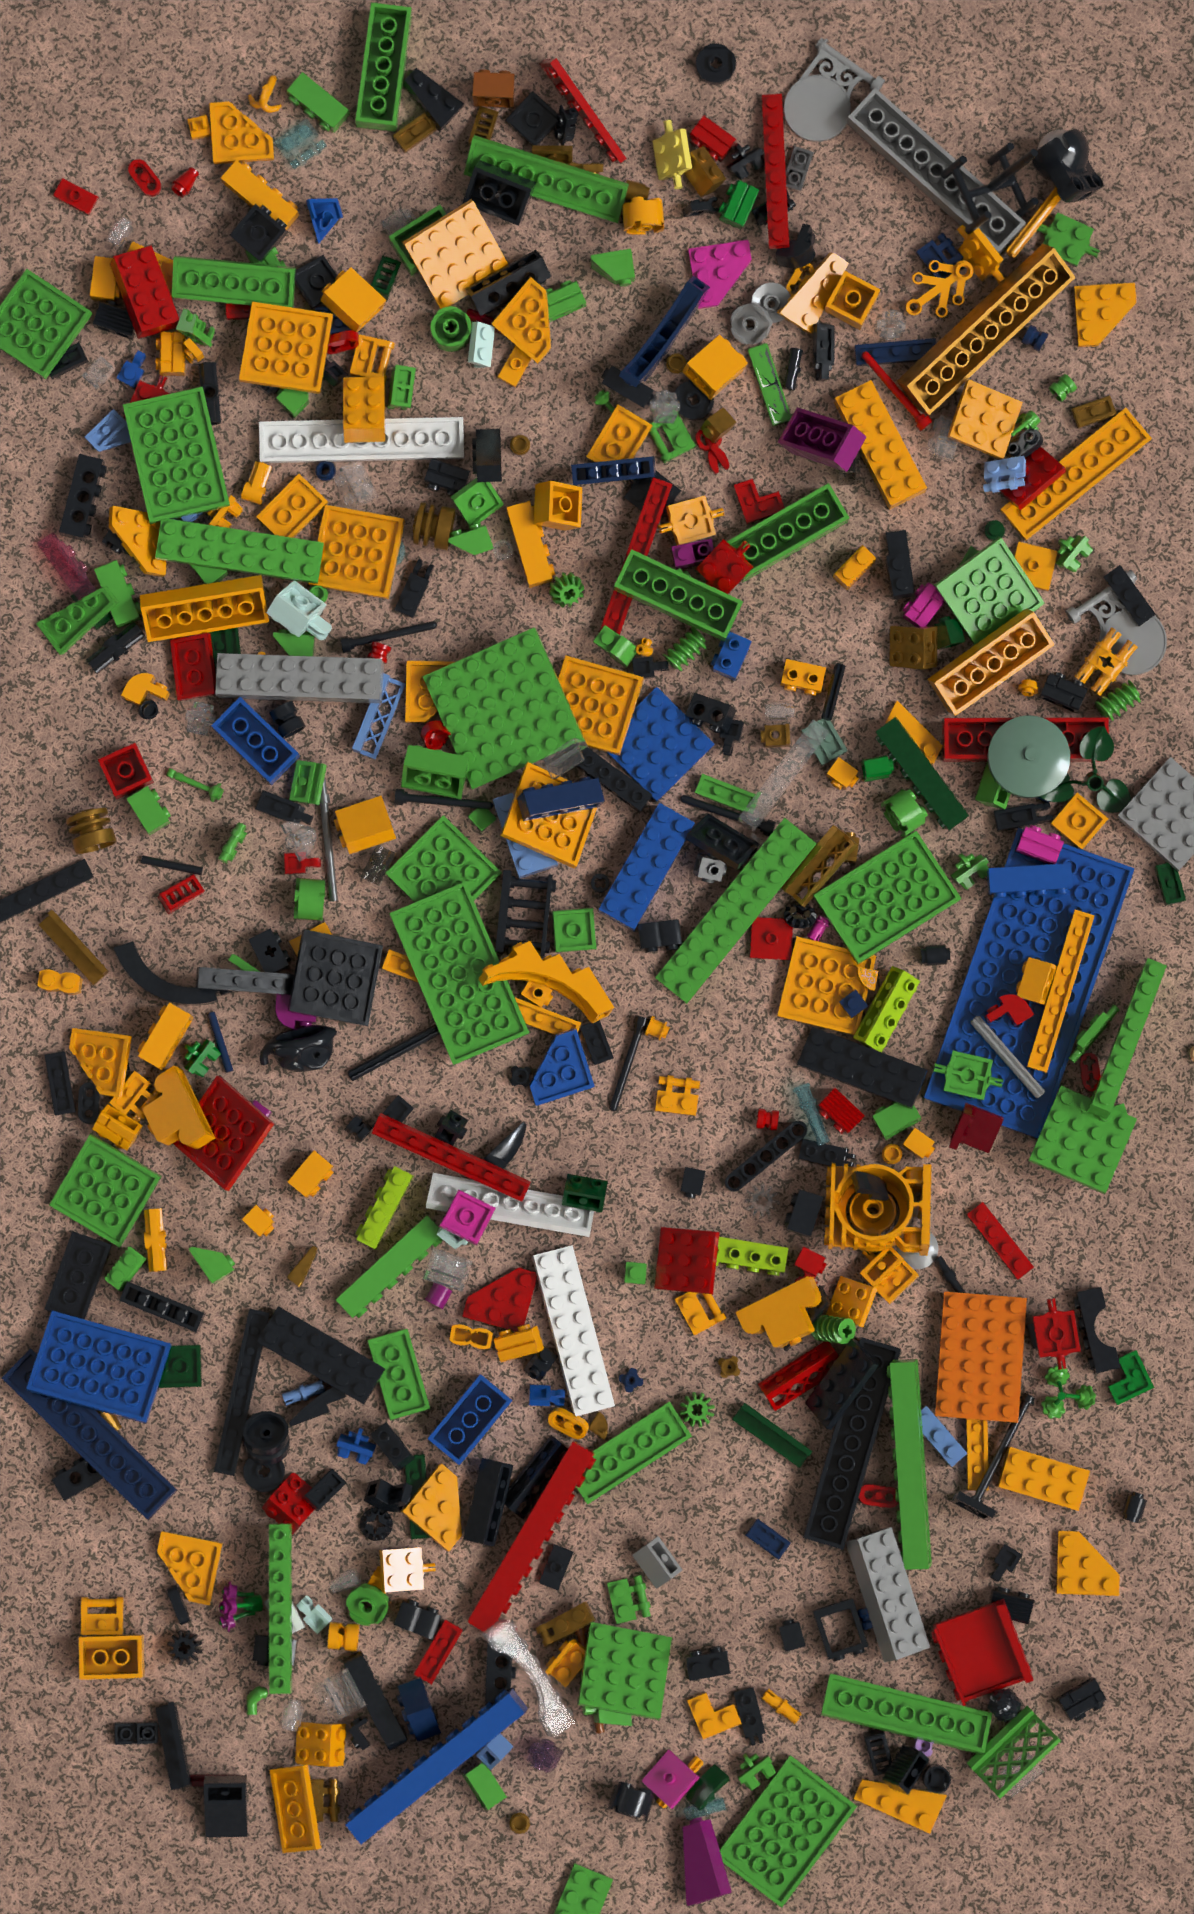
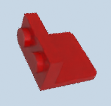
M291 1473L262 1506V1509L268 1517L273 1518L278 1523H292L293 1535L315 1510L303 1498L312 1487L296 1473Z

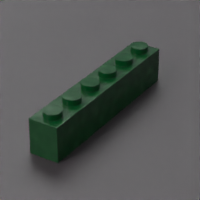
M896 716L876 730V740L882 747L886 745L890 751L887 753L890 759L892 758L894 763L898 761L902 767L900 772L906 780L909 778L914 783L912 788L918 796H924L927 800L924 804L931 813L933 811L936 812L939 816L936 820L943 829L947 827L950 831L969 817L963 805Z

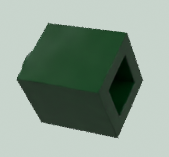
M950 616L938 619L939 623L932 625L938 626L937 650L951 648L965 642L961 624L957 619H950Z

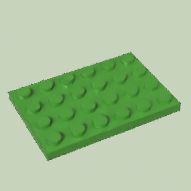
M203 387L123 404L150 524L158 523L165 519H175L230 506Z
M917 831L813 895V898L857 964L862 963L961 900L956 889Z
M789 1755L719 1849L723 1863L782 1908L857 1808V1805L793 1756Z

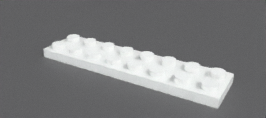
M437 1173L432 1175L426 1208L447 1212L457 1191L461 1190L496 1208L490 1220L590 1237L594 1211L562 1205L563 1196L527 1190L521 1202L475 1180Z
M573 1245L533 1255L534 1267L573 1414L576 1417L615 1406Z

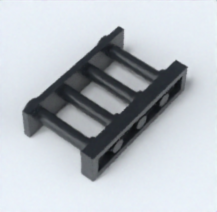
M503 870L495 952L504 954V949L508 950V948H512L519 942L523 944L528 942L511 940L509 937H505L506 929H510V927L543 930L542 943H531L536 950L541 951L540 957L545 958V953L549 954L550 941H546L551 892L556 890V880H552L553 875L551 874L548 876V881L515 878L516 876H512L511 870ZM510 888L546 889V902L513 899V896H510ZM520 907L545 910L544 922L511 919V917H507L508 908Z

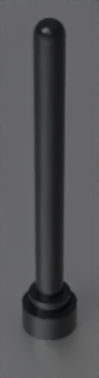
M431 621L354 639L352 637L348 638V636L340 637L342 651L344 654L351 652L356 646L433 630L437 628V623Z
M396 788L394 805L403 806L407 802L478 809L493 808V803L490 801L408 794L404 789Z
M686 795L680 797V801L684 804L758 828L760 832H763V835L770 836L773 833L776 824L773 820L760 821Z
M635 1015L633 1020L635 1030L609 1109L613 1112L618 1108L642 1032L646 1030L650 1019Z

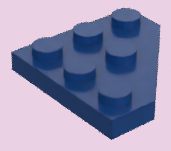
M576 1028L555 1035L529 1085L536 1106L595 1087Z

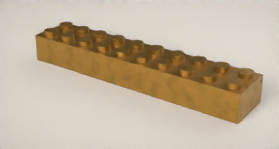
M1042 244L897 380V383L919 411L930 415L1076 277L1055 248Z

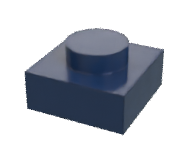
M854 990L839 1001L850 1018H853L868 1007L857 990Z

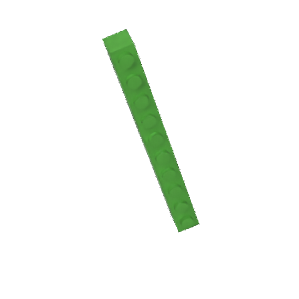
M918 1359L892 1360L890 1366H887V1377L891 1378L888 1395L889 1399H892L893 1407H890V1419H894L891 1437L892 1440H895L896 1447L893 1448V1460L897 1462V1469H894V1479L898 1481V1489H896L895 1496L896 1502H899L900 1510H897V1521L901 1523L898 1539L899 1543H902L903 1551H900L905 1570L929 1569L932 1566Z

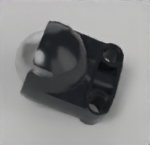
M1079 129L1070 131L1054 130L1041 139L1037 149L1038 155L1032 159L1033 167L1043 178L1054 183L1058 195L1064 202L1083 201L1103 187L1102 179L1096 174L1088 160V141Z

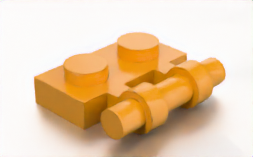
M134 1070L124 1083L122 1098L113 1097L109 1103L125 1115L132 1110L135 1113L132 1119L139 1123L141 1119L146 1117L143 1107L157 1099L162 1093L156 1089L149 1093L147 1089L151 1083ZM143 1095L147 1100L138 1108L135 1104Z
M668 1075L667 1077L659 1076L658 1084L666 1085V1091L657 1090L655 1111L696 1116L699 1095L690 1093L691 1088L699 1089L700 1081L692 1080L689 1077H686V1079L674 1078L673 1075ZM672 1087H685L684 1093L672 1092Z

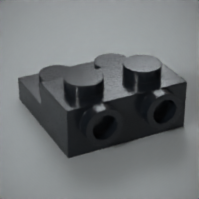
M255 204L231 232L230 236L262 262L269 252L278 246L288 231L285 229L287 225L279 218L274 220L270 216L272 212L264 205L259 207Z

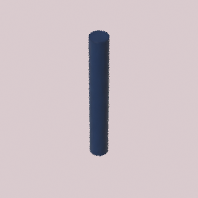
M215 1012L209 1013L207 1016L218 1050L221 1053L220 1057L225 1072H232L234 1070Z

